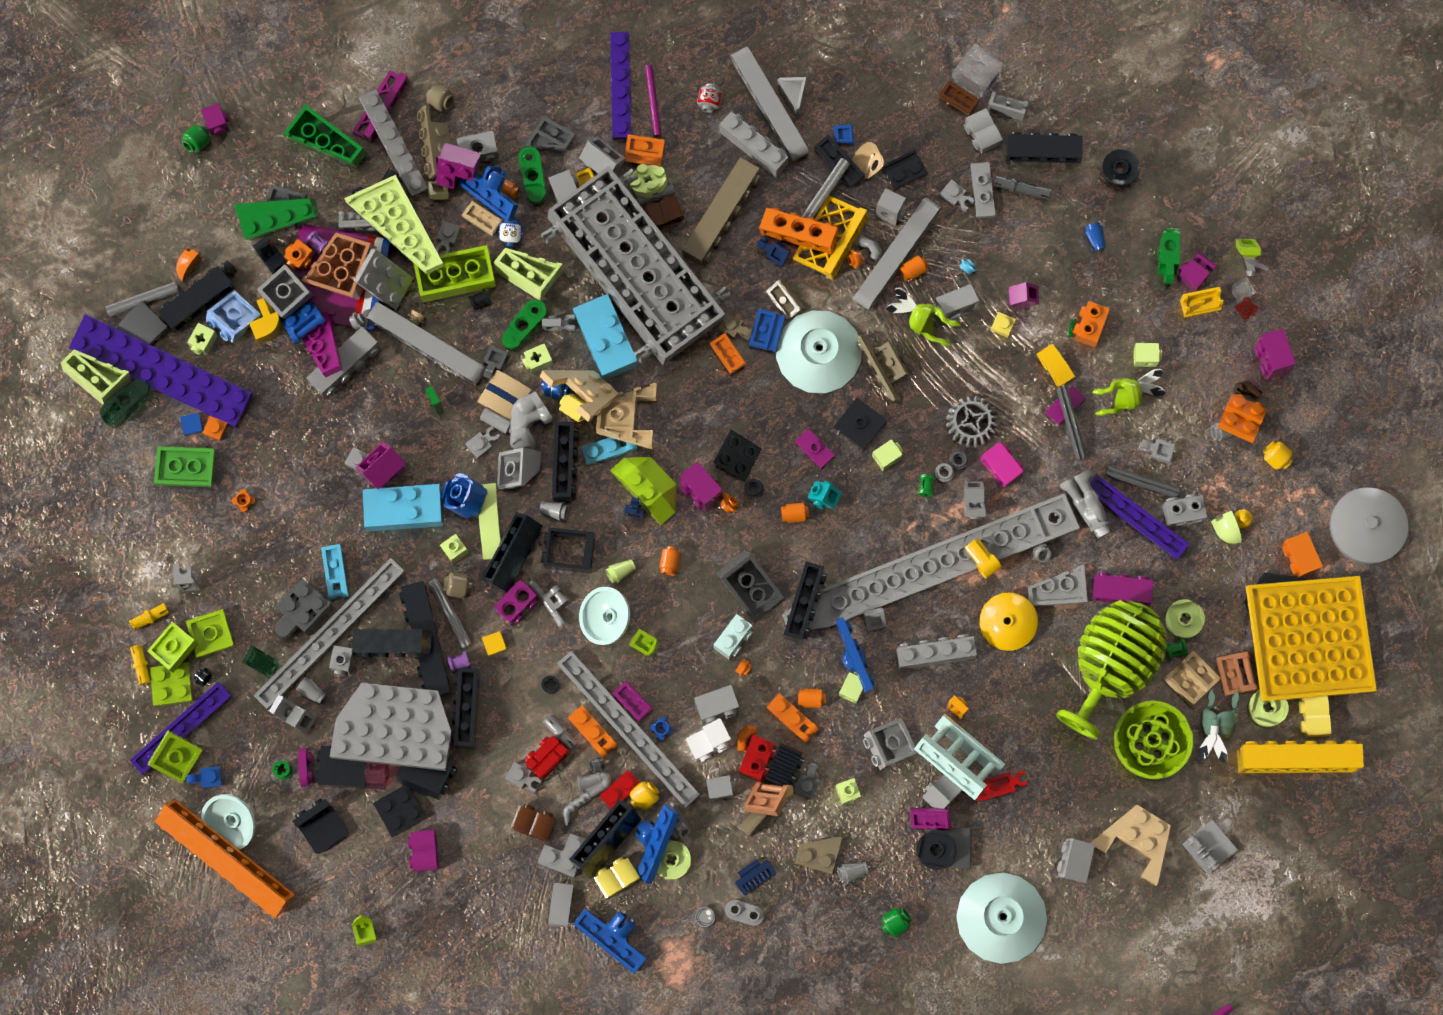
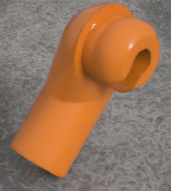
M746 725L738 733L739 752L747 751V740L757 734L755 726Z

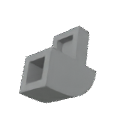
M983 481L964 482L965 517L979 519L986 516Z
M278 695L269 710L277 718L305 734L308 733L316 720L315 716L281 695Z

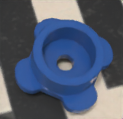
M661 717L655 724L650 725V730L656 734L658 740H663L664 736L673 732V727L668 725L665 717Z

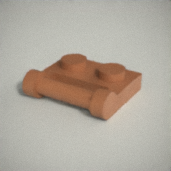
M1250 651L1216 658L1225 697L1234 695L1236 691L1240 694L1259 690L1250 661ZM1238 660L1243 661L1248 685L1244 686Z
M757 781L743 808L746 812L779 816L787 798L793 794V787L791 785L765 784V782ZM764 792L778 793L779 795H776V794H768V793H764Z

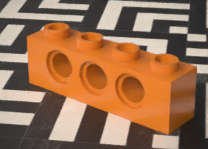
M766 208L759 227L761 235L828 254L833 253L839 236L838 228L832 223H820L814 218H802L796 213H784L778 208ZM781 222L786 223V225L783 227L778 226ZM798 227L804 228L800 232L795 231ZM816 232L822 233L818 237L813 236Z

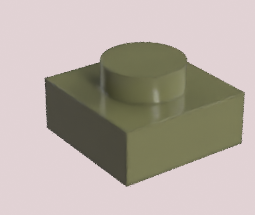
M428 181L430 200L448 199V187L438 185L436 181Z

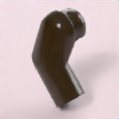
M1250 381L1238 382L1234 386L1236 394L1250 393L1255 399L1263 393Z

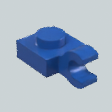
M220 766L200 768L201 774L186 775L188 784L201 783L203 789L222 787Z

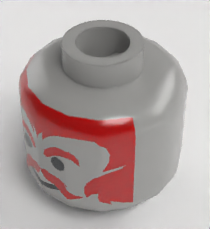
M706 84L699 90L698 106L707 113L718 110L721 106L723 92L715 84Z

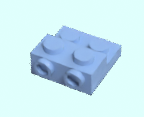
M234 290L207 311L206 322L210 328L218 329L220 336L225 341L230 340L234 343L246 333L247 328L250 327V322L261 318V314Z

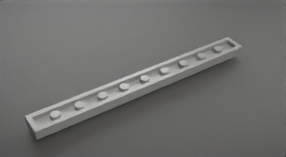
M390 558L286 662L254 697L269 710L278 695L283 696L405 571Z
M572 651L557 663L561 670L685 808L700 796L695 788Z

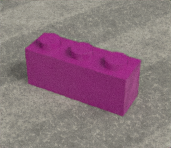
M1099 572L1098 575L1095 574L1093 577L1091 601L1114 603L1121 600L1129 604L1126 602L1128 600L1150 606L1152 603L1153 580H1148L1149 578L1146 576H1137L1136 579L1129 578V575L1118 574L1116 577L1110 576V573Z

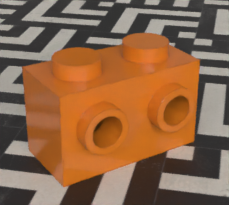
M1088 301L1087 306H1082L1079 314L1082 317L1081 322H1076L1073 333L1076 334L1074 340L1095 348L1110 308Z

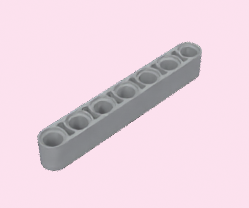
M745 47L731 54L730 57L735 68L783 149L787 152L789 159L793 162L808 154L809 150L749 48Z
M927 197L922 200L853 298L854 301L868 310L872 308L935 220L942 208Z
M376 302L366 317L373 325L475 386L486 370L478 362Z

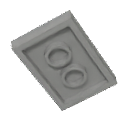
M371 248L354 282L389 308L397 310L414 278L379 251Z

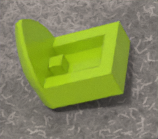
M639 628L628 644L647 656L658 651V640Z
M358 916L352 924L357 947L376 943L372 920L367 916Z

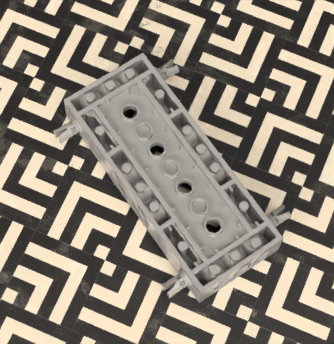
M608 166L549 209L547 218L553 226L544 233H541L542 238L549 236L546 239V243L549 244L553 239L561 235L646 343V345L634 352L635 357L643 354L639 358V362H643V360L654 353L661 364L664 365L722 322L725 313L719 307V304L728 297H731V294L728 292L722 295L726 290V287L723 286L711 296L626 188V186L638 179L637 174L631 176L633 169H630L618 178ZM599 214H604L607 217V221L600 223L596 217ZM624 243L628 244L630 246V251L622 252L620 250V245ZM650 273L653 275L654 280L646 282L643 279V275ZM674 303L677 306V310L670 312L667 310L666 305Z

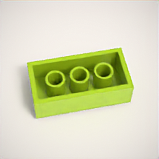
M487 245L439 255L444 267L429 274H426L414 264L419 293L423 303L480 291L483 288L496 287Z

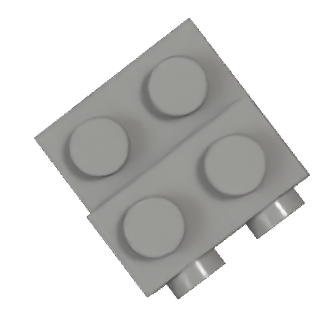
M902 718L869 730L864 734L863 743L867 749L871 750L873 754L871 758L872 763L875 767H879L880 770L918 754L914 750L915 745Z

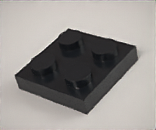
M406 786L398 788L373 803L392 838L426 819L413 792Z

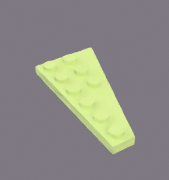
M396 175L344 198L349 206L423 272L429 274L444 267L441 258Z

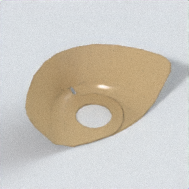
M872 142L863 144L852 158V161L865 174L863 179H868L876 174L884 164V158L880 150ZM878 160L877 168L872 171L873 163Z

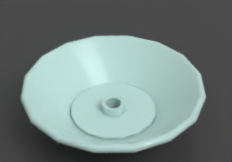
M812 310L796 316L784 326L778 341L776 359L781 373L793 386L808 393H828L842 388L855 376L861 364L862 350L858 345L859 340L856 329L845 318L830 311ZM822 346L823 349L821 351L816 350V347Z
M1003 872L985 875L970 884L960 898L956 916L959 934L967 947L983 960L999 964L1019 961L1034 952L1044 937L1047 924L1045 903L1036 888L1020 876ZM1001 913L1006 914V920L1003 921L1000 919L999 916Z

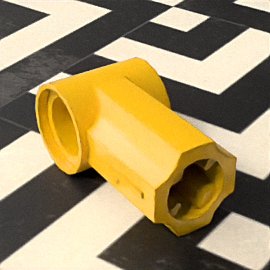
M979 538L973 540L965 547L985 579L1002 568L997 558L989 553Z

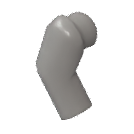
M860 237L858 246L869 248L871 251L870 257L876 260L879 259L880 254H882L879 244L875 240Z

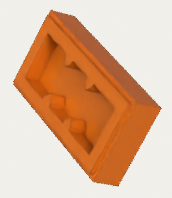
M726 333L710 342V346L730 375L746 365L745 360Z

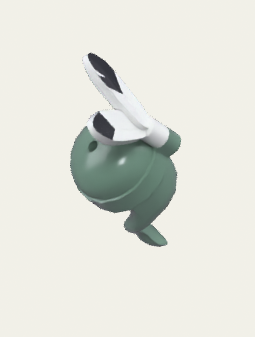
M1212 689L1208 695L1209 704L1203 710L1202 720L1204 732L1208 737L1201 745L1197 757L1198 760L1207 758L1214 747L1218 759L1225 763L1228 760V753L1222 739L1230 738L1235 731L1239 716L1237 709L1239 694L1236 691L1232 697V711H1225L1216 715L1212 711L1215 694Z

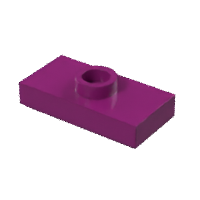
M1071 386L1068 392L1073 410L1075 411L1086 398ZM1058 399L1045 411V414L1059 426L1065 418L1060 400Z
M809 428L795 440V444L820 469L835 457Z
M627 680L612 693L638 722L653 710Z
M910 809L911 828L950 830L951 828L950 809Z

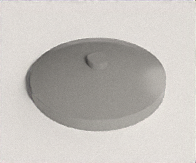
M1359 488L1343 496L1334 507L1330 517V533L1336 547L1349 559L1362 564H1378L1392 558L1403 547L1408 535V519L1400 502L1391 494L1377 488Z

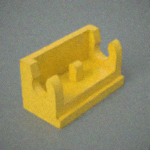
M1220 287L1183 294L1180 302L1184 318L1221 311L1223 300L1220 299Z

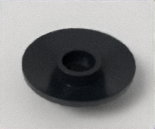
M1118 149L1110 152L1104 158L1102 171L1109 182L1123 186L1132 183L1137 178L1140 164L1133 153L1124 149ZM1117 168H1123V172H1118Z

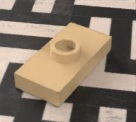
M471 201L462 214L464 219L492 237L498 231L500 223L503 222L501 218L474 201Z

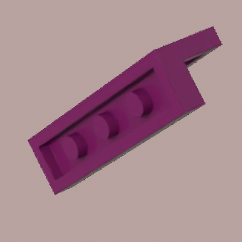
M390 70L377 90L379 95L388 93L383 103L389 114H391L409 84L407 75L403 73L398 75ZM391 77H393L396 79V81L393 84V86L389 88L388 82L390 81ZM365 111L354 128L353 134L373 143L378 134ZM369 124L364 134L359 132L363 125Z

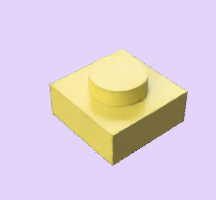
M998 312L991 331L1008 338L1016 319Z

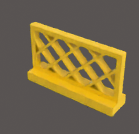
M829 195L815 219L819 222L822 219L828 218L829 223H831L830 217L840 214L842 222L834 225L836 227L844 225L845 232L838 236L837 240L839 242H836V247L832 254L822 253L814 256L812 249L799 245L793 260L834 280L869 216L867 210L861 207L858 209ZM832 202L838 205L839 210L828 213L827 207ZM847 211L855 213L851 219L844 220L842 213ZM810 249L812 257L807 259L799 257L802 251ZM826 257L827 263L822 268L816 264L815 260Z

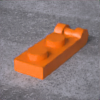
M780 693L766 707L805 744L810 741V737L814 733L816 734L820 730ZM803 725L808 727L804 733L800 730Z
M583 705L568 717L570 722L602 758L608 755V751L614 750L618 746ZM604 739L607 743L601 747L598 743Z

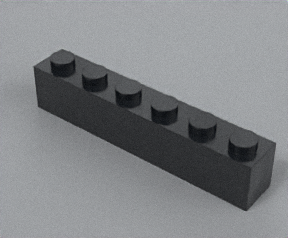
M424 581L401 586L402 592L399 593L401 603H405L407 610L403 611L405 621L410 623L411 629L431 630V654H423V657H414L419 660L420 666H417L419 678L423 677L424 685H421V688L438 691L441 698L450 696L452 691L426 584Z

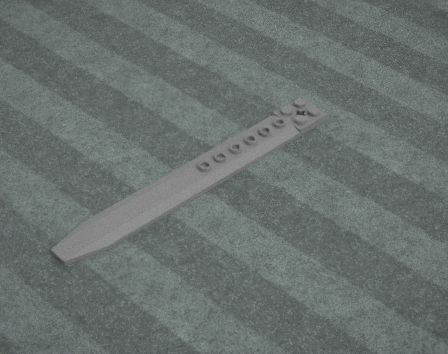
M1065 493L820 589L819 591L822 592L819 603L815 602L813 610H816L814 620L809 622L808 628L811 630L830 628L836 625V620L843 617L845 621L863 615L865 611L883 607L977 570L975 561L965 549L970 542L977 538L980 539L989 553L993 554L1000 561L1079 530L1080 527ZM1051 514L1059 516L1057 523L1049 521ZM791 609L782 614L785 624H787Z

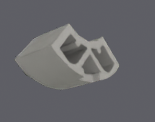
M968 767V769L977 776V774L970 767ZM943 775L936 783L932 781L925 788L927 792L922 798L933 808L945 809L963 790Z

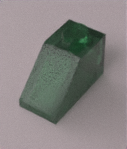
M252 645L242 661L249 669L268 679L278 669V661Z

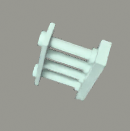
M944 714L935 725L938 731L932 738L925 734L914 750L975 800L987 786L983 780L989 774L996 776L1005 763ZM944 735L953 742L947 750L938 744ZM959 748L969 755L962 763L953 757ZM974 761L983 767V770L977 776L968 769Z

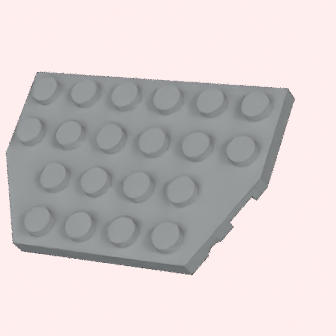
M361 683L336 718L330 758L446 771L452 730L439 692L435 690Z

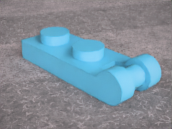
M609 437L581 446L586 464L589 466L638 449L637 445L626 442V446L621 447V440Z
M341 545L321 547L329 600H335L336 597L341 596L343 598L349 597ZM340 584L341 589L334 590V585Z

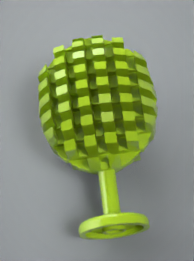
M1119 600L1110 604L1111 608H1103L1099 611L1100 615H1095L1091 619V624H1088L1084 630L1085 635L1081 636V646L1078 647V657L1080 658L1078 665L1084 675V681L1092 690L1077 715L1062 709L1058 711L1056 717L1073 730L1091 739L1097 740L1100 736L1099 730L1088 722V719L1102 695L1112 698H1118L1115 695L1123 698L1132 696L1134 691H1141L1146 687L1145 683H1150L1154 679L1153 674L1158 673L1161 668L1160 664L1164 661V652L1167 649L1165 628L1162 626L1161 618L1151 608L1142 603L1126 600L1129 603L1127 604Z

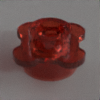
M1244 297L1240 304H1236L1235 310L1242 315V319L1247 320L1250 318V315L1257 312L1258 307L1251 302L1249 297Z

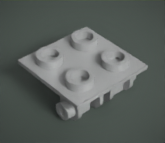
M1213 820L1209 821L1182 844L1207 875L1238 850Z

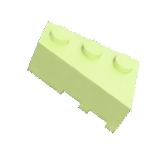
M505 248L494 261V272L541 301L562 274V263H552L545 261L544 258H534L526 253Z
M73 350L60 362L63 371L104 406L131 381L129 371L120 370L109 363L106 364L98 361L96 358L77 350Z

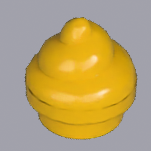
M1241 509L1234 514L1239 528L1245 529L1251 525L1253 517L1248 510Z

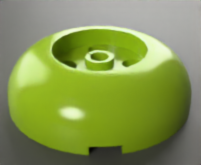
M1144 701L1130 707L1119 719L1114 732V747L1119 760L1130 772L1146 779H1162L1175 774L1186 764L1193 748V734L1185 716L1174 706L1161 701ZM1149 725L1151 728L1150 732H1144L1143 726ZM1164 732L1169 735V739L1166 741L1161 739V734ZM1150 738L1155 740L1153 745L1149 744L1150 741L1148 740ZM1137 742L1143 744L1142 750H1137L1135 748V744ZM1155 750L1161 752L1160 758H1155L1153 755Z

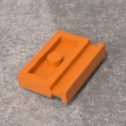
M628 134L625 150L626 159L624 162L661 167L665 140Z

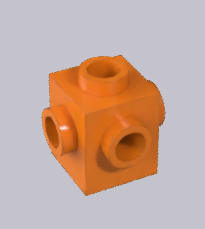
M297 239L294 244H290L286 248L284 257L288 260L286 264L294 270L297 267L303 270L310 266L313 261L312 257L316 252Z

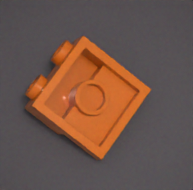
M1232 394L1217 428L1253 443L1267 409L1259 402L1253 403L1246 400L1241 394Z

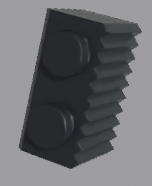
M781 743L765 781L777 786L791 785L793 787L797 777L794 775L796 768L801 769L805 759L802 758L803 752Z

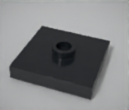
M856 398L835 424L834 429L864 451L887 420Z

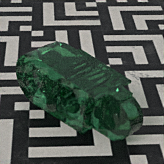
M141 379L132 381L127 387H122L103 404L100 409V415L107 426L112 428L121 426L146 401L145 398L149 395L150 390L146 381ZM130 398V402L127 405H122L124 399Z

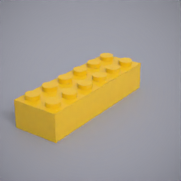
M1256 741L1245 742L1237 750L1238 773H1356L1364 768L1363 745L1357 744L1356 741H1344L1343 744H1337V741H1325V744H1317V741H1305V744H1297V741H1286L1282 745H1277V741H1267L1262 745H1258Z

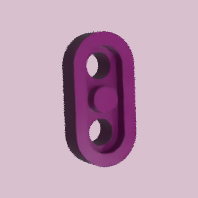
M299 748L300 786L309 787L310 783L313 782V771H310L309 763H312V752L308 751L307 748Z

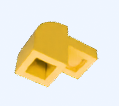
M264 298L256 300L263 317L249 323L259 345L275 338L282 325L280 315L274 312L272 306L266 303Z

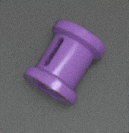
M313 231L305 240V244L313 247L317 254L321 255L329 241L323 240L317 235L318 232Z
M466 651L458 656L447 657L452 673H455V670H458V668H471Z

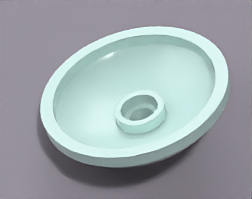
M600 587L591 591L586 596L580 608L579 622L581 630L588 640L599 645H609L618 641L628 628L630 608L627 599L620 591L611 587Z
M220 794L211 798L204 805L201 820L240 850L251 842L255 833V819L251 809L243 800L231 794Z

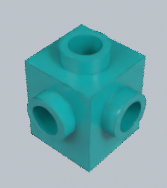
M815 481L808 499L813 501V505L819 509H824L825 507L835 510L843 492L834 487V484L829 481Z

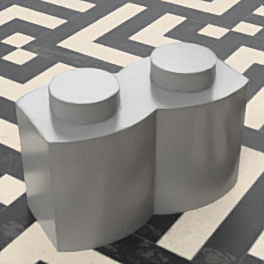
M986 108L966 117L964 128L967 134H971L974 138L972 142L976 150H980L983 154L1002 145L1003 139Z

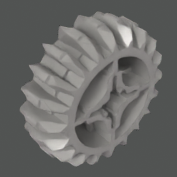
M967 396L966 402L962 398L959 399V404L954 402V409L950 408L948 411L951 415L946 417V420L950 421L946 423V427L951 428L948 433H955L953 440L955 441L960 438V445L963 444V441H966V447L970 446V442H973V446L977 447V441L984 445V439L990 441V435L995 434V430L992 428H997L998 426L995 423L998 417L991 416L995 413V409L988 410L991 404L987 403L984 405L985 399L977 402V396L974 397L973 401ZM969 408L977 409L981 412L976 414ZM963 411L965 420L957 425L956 417ZM986 418L987 428L981 433L979 423ZM969 419L975 420V425L968 423ZM970 430L973 435L965 434L962 431Z

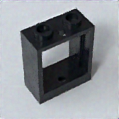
M548 528V533L544 534L543 543L546 544V552L542 551L541 563H544L545 569L591 574L595 532ZM554 537L586 540L583 566L552 563Z

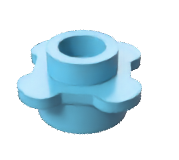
M961 259L962 263L959 267L971 276L973 272H977L974 269L976 267L974 263L969 259L966 261Z

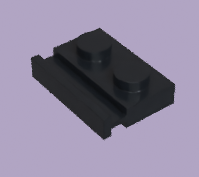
M916 150L884 164L882 167L894 191L928 174Z

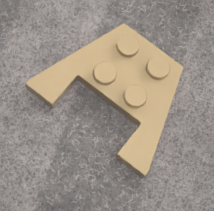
M543 370L540 375L550 387L565 383L581 397L586 404L579 405L577 412L588 422L593 419V416H597L603 408H606L616 400L618 392L594 370Z
M652 383L649 387L642 389L637 387L634 388V391L627 393L619 392L616 400L606 408H603L597 415V434L653 449V430H634L637 401H657V383Z
M1136 805L1094 839L1091 844H1095V849L1106 854L1116 837L1150 858V862L1140 877L1157 886L1171 825Z

